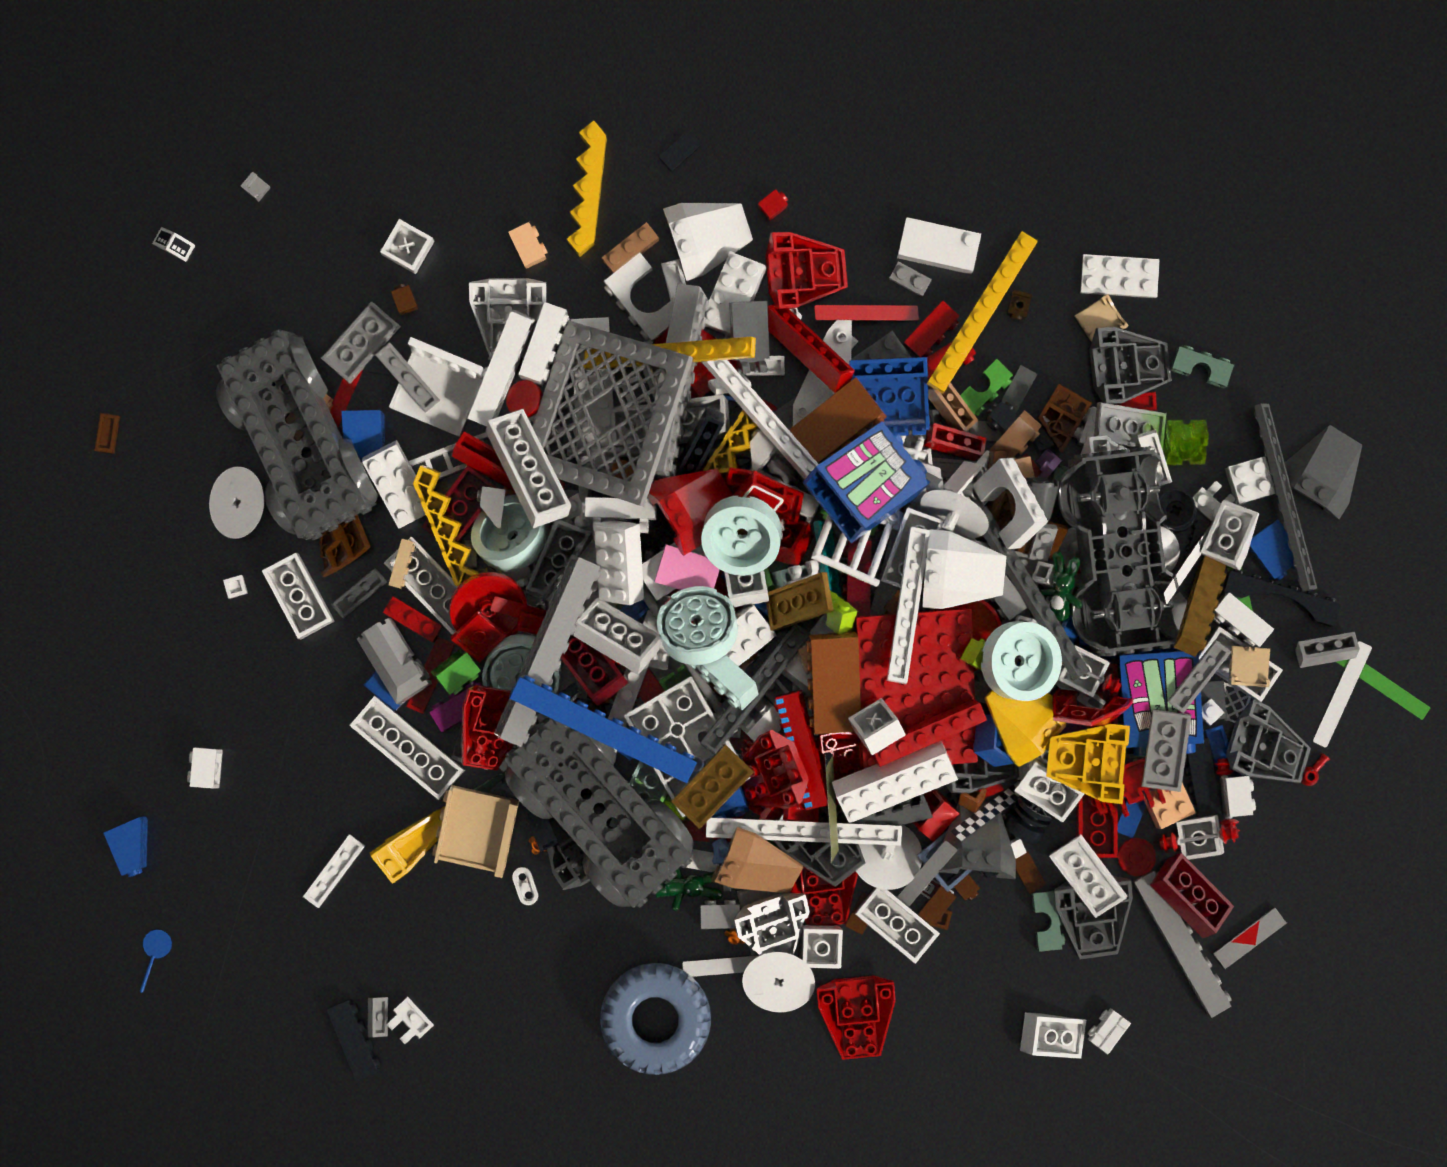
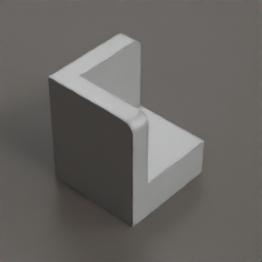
M254 172L241 185L243 190L258 202L271 188Z

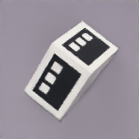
M163 227L160 228L152 243L187 262L195 247L193 243Z

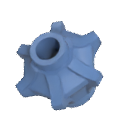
M720 838L712 843L714 848L713 864L723 863L730 846V842L726 838Z

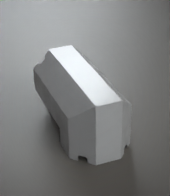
M388 618L385 619L386 624L382 625L379 622L361 634L362 637H358L357 641L395 703L402 704L431 685L432 682L427 680L430 676L418 658L416 660L412 658L415 654L410 649L393 619Z

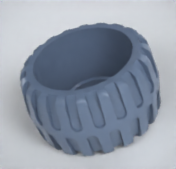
M650 963L634 967L614 981L602 1003L600 1025L607 1047L622 1064L640 1073L660 1075L683 1068L700 1053L709 1035L711 1012L703 989L692 976L672 965ZM660 997L669 1001L675 1007L678 1014V1026L675 1033L668 1040L661 1043H650L641 1039L636 1034L632 1025V1015L635 1008L641 1001L648 998Z

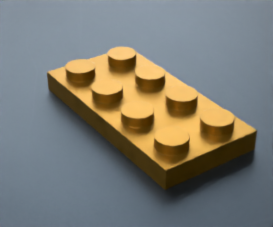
M826 572L815 574L768 592L769 601L766 604L771 631H778L833 611Z
M725 745L671 802L700 829L754 771Z

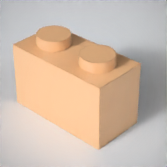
M528 222L508 232L526 269L546 260L545 254L548 252L543 242L539 244L536 238L539 236L535 225L531 227Z

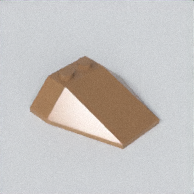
M737 827L730 840L729 851L722 865L716 867L711 881L730 888L790 893L803 869V865L756 833Z

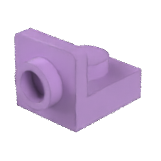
M1046 449L1036 460L1041 466L1040 470L1042 471L1038 477L1047 478L1062 461L1049 449Z

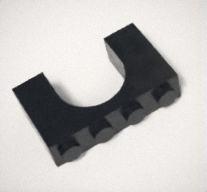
M584 788L581 791V797L585 800L591 798L592 791ZM602 803L595 804L594 812L602 814L605 811V806ZM521 805L540 852L558 845L550 825V819L537 817L524 805ZM611 818L607 819L606 823L611 822Z

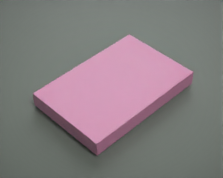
M665 544L654 582L680 590L695 586L714 588L720 569L714 566L706 556L693 552L683 556L678 548Z

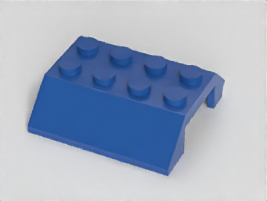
M927 357L849 360V365L855 370L851 381L856 377L863 384L887 416L884 419V424L888 429L895 430L900 436H909L908 431H912V435H926V430H930Z

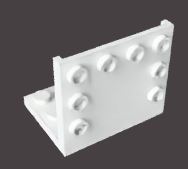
M410 337L408 345L412 353L408 364L440 401L425 413L399 383L389 408L460 437L469 416L467 413L468 407L476 399L474 395L476 387L481 385L484 379L481 378L484 369L480 365Z

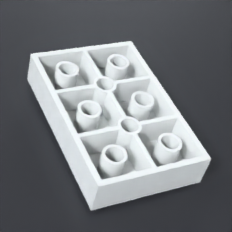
M693 677L687 678L624 715L629 726L641 730V735L647 737L650 734L659 739L658 743L664 746L666 743L677 747L676 752L683 754L685 751L694 756L693 760L697 764L688 783L715 756L703 747L700 742L717 722V718ZM728 739L724 746L727 745L737 755ZM654 768L672 800L688 785V783ZM678 809L680 815L682 817H685V815Z

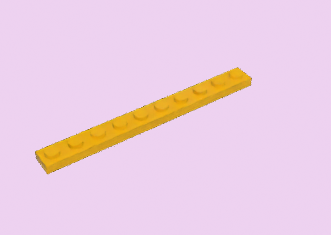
M1023 231L1020 233L930 377L927 385L942 394L945 392L1038 242L1036 239Z
M740 337L651 345L693 357L692 362L755 358L756 338ZM591 349L592 355H593L594 353H596L597 351H599V350H598V349ZM587 350L584 351V360L589 357ZM605 352V355H606L607 359L614 355V354ZM601 354L594 358L597 366L604 362ZM620 356L622 363L629 360L628 358ZM617 359L609 363L611 368L619 366ZM591 361L584 365L586 370L593 369ZM635 361L637 366H642V365L644 364V363Z

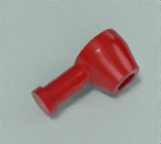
M1322 753L1321 757L1312 767H1305L1301 783L1306 786L1316 784L1319 779L1318 771L1330 759ZM1309 773H1312L1314 776L1312 780L1307 778Z

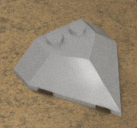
M778 893L745 905L733 920L737 937L759 955L772 952L794 955L803 931L804 920L808 918L810 911L805 893Z

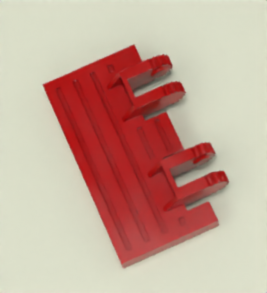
M1145 758L1124 765L1123 804H1120L1125 817L1129 816V812L1124 798L1126 797L1129 805L1143 801L1145 798L1142 791L1145 794L1149 807H1155L1154 800L1149 792L1153 788L1142 787ZM1156 789L1161 804L1166 803L1162 789ZM1094 798L1100 815L1108 813L1105 805L1107 804L1113 821L1118 820L1117 812L1112 803L1102 802Z

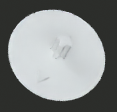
M232 467L224 471L212 487L209 500L211 519L217 530L226 537L241 538L251 533L259 523L263 513V489L259 479L252 471L244 467Z
M932 490L925 493L921 498V509L924 514L944 520L941 530L951 531L965 538L980 537L988 530L989 524L985 513L977 504L965 496L947 490Z
M899 825L902 826L901 846L859 844L866 863L856 872L866 883L879 889H898L909 884L919 872L922 861L917 854L922 851V848L915 834L905 825Z
M783 952L767 953L755 958L746 967L742 980L743 988L748 998L757 1006L773 1012H788L803 1006L811 998L815 988V978L810 967L800 958Z

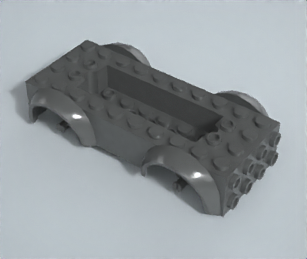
M279 329L272 332L271 337L259 339L254 342V346L242 348L238 351L237 355L233 357L228 356L221 360L222 363L217 365L221 377L216 384V398L227 419L238 429L249 433L270 478L265 487L264 496L268 510L281 528L297 535L298 538L316 540L322 537L321 533L337 529L339 527L338 524L353 521L355 515L370 512L372 510L371 507L376 505L378 493L357 455L352 439L342 438L324 400L328 389L307 350L303 336ZM288 413L295 415V421L292 424H288L285 421V416ZM298 430L303 432V438L300 441L295 439V433ZM304 447L311 449V456L309 458H304L301 455Z
M1147 447L1074 455V459L1068 460L1069 469L1062 475L1059 482V508L1066 522L1076 529L1082 586L1076 591L1074 596L1082 602L1083 606L1080 609L1073 605L1071 606L1072 621L1078 636L1089 645L1090 653H1097V656H1115L1121 653L1130 654L1135 653V651L1144 652L1158 648H1171L1170 644H1175L1179 632L1172 614L1174 605L1171 604L1174 603L1170 600L1166 604L1164 592L1171 583L1173 573L1165 570L1160 524L1166 519V514H1164L1158 496L1160 489L1157 488H1160V486L1157 484V465L1161 461V457L1155 452V449L1148 450ZM1121 526L1127 530V535L1124 538L1119 537L1117 533L1118 528ZM1124 546H1127L1129 549L1127 557L1123 556L1121 552ZM1125 565L1131 567V574L1127 577L1122 574V568Z
M550 719L546 724L542 722L534 729L536 733L529 736L525 744L523 743L518 749L512 748L505 755L507 757L504 760L507 764L505 772L507 785L516 798L534 815L542 819L555 818L584 851L582 868L590 882L608 901L619 907H642L648 901L646 897L649 894L655 895L663 888L661 884L665 880L670 882L678 875L675 872L680 867L684 869L692 862L690 858L693 856L694 843L691 834L677 815L662 801L656 798L645 800L641 798L613 766L617 757L614 748L553 719ZM584 788L592 791V796L588 800L581 797V791ZM602 803L605 806V811L602 814H596L594 812L595 804ZM611 817L618 821V825L614 829H610L606 825L607 819Z

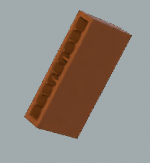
M855 377L790 428L789 431L815 461L820 464L880 422H884L887 416L863 384Z
M846 632L839 635L837 633L809 635V641H806V651L810 653V660H807V672H811V679H807L808 691H811V698H808V707L812 709V716H809V727L813 728L814 734L855 732L848 718L861 711L858 635L856 632Z

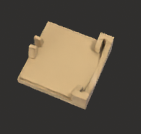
M1108 294L1074 316L1091 343L1096 328L1117 327L1124 330L1129 326L1115 308Z
M1231 646L1228 684L1270 687V680H1268L1270 649Z

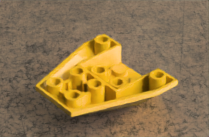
M993 690L985 697L1004 749L1018 767L1042 755L1049 747L1050 737L1058 736L1066 727L1065 722L1053 721V696L1049 693L1032 701L1006 699L996 694Z

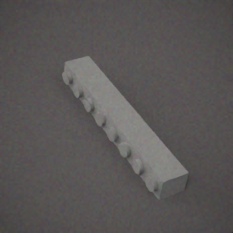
M1151 870L1149 873L1132 881L1207 1015L1212 1018L1232 1007L1229 1003L1231 997L1226 990L1223 991L1220 984L1222 982L1217 974L1213 975L1210 969L1212 964L1207 956L1203 957L1200 952L1203 949L1198 940L1194 941L1191 934L1193 931L1189 924H1184L1181 916L1150 886L1157 875L1155 871Z

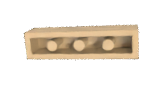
M401 539L389 586L400 589L404 587L406 582L404 578L405 575H408L409 571L407 567L412 561L411 553L414 552L416 547L414 542Z

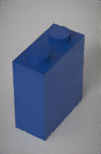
M1275 520L1254 535L1249 547V551L1271 580L1275 578L1280 580L1288 574L1286 570L1291 567L1295 569L1293 552L1288 545V533L1279 520Z

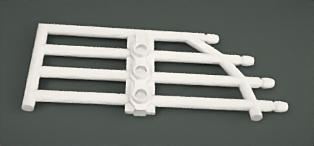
M926 435L918 436L914 449L904 447L912 459H925L927 452L921 450ZM901 436L904 444V439L906 438V436ZM898 510L880 523L885 525L868 574L858 571L857 567L871 530L860 537L850 567L839 562L847 541L843 533L840 535L832 559L821 554L833 523L829 515L826 517L811 559L877 587L880 580L874 577L891 531L892 529L899 530L904 513Z

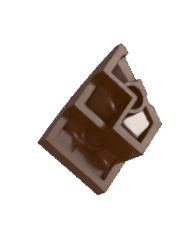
M1059 383L1038 419L1057 445L1059 451L1063 453L1092 402Z
M358 514L355 515L353 521L343 522L341 525H338L337 529L321 533L322 537L319 538L321 547L320 558L324 562V571H321L322 577L329 576L347 566L371 547Z

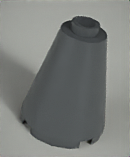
M1028 477L1026 479L1027 484L1035 495L1040 508L1044 511L1045 517L1050 521L1059 489V480L1054 479L1053 482H1048V478Z

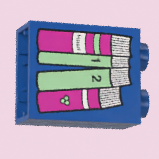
M882 421L817 465L803 481V484L850 543H853L914 500L930 482L926 479L925 474L927 470L919 460L912 459L903 447L901 436L895 430L888 429Z
M1174 647L1119 654L1122 697L1134 699L1132 705L1123 712V724L1130 726L1129 743L1126 748H1133L1134 756H1146L1152 709L1182 713L1171 705L1168 699L1199 661V654L1194 657ZM1201 692L1184 712L1185 714L1192 715L1186 754L1196 752L1195 744L1204 743Z

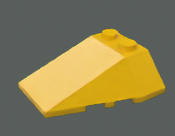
M1108 724L1050 737L1046 776L1099 801L1123 804V774L1130 726Z

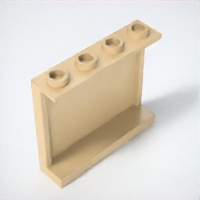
M451 785L449 791H445L443 798L446 806L445 809L442 808L439 820L443 821L442 826H438L436 838H439L438 845L435 844L432 856H435L434 863H437L438 860L492 871L495 872V877L502 878L505 872L519 800Z

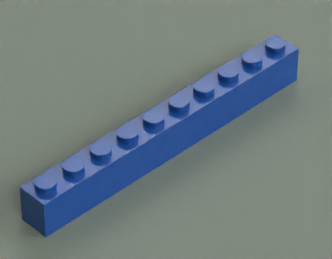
M524 675L523 678L518 676L509 699L688 783L697 764L693 760V755L685 751L683 754L676 752L677 747L666 743L664 746L658 743V738L650 734L645 737L640 734L641 730L633 726L630 729L622 726L623 721L614 717L610 720L605 717L606 713L595 709L593 712L587 709L589 705L579 700L577 703L570 701L571 697L562 692L558 695L552 692V687L544 683L539 686L534 683L535 679Z

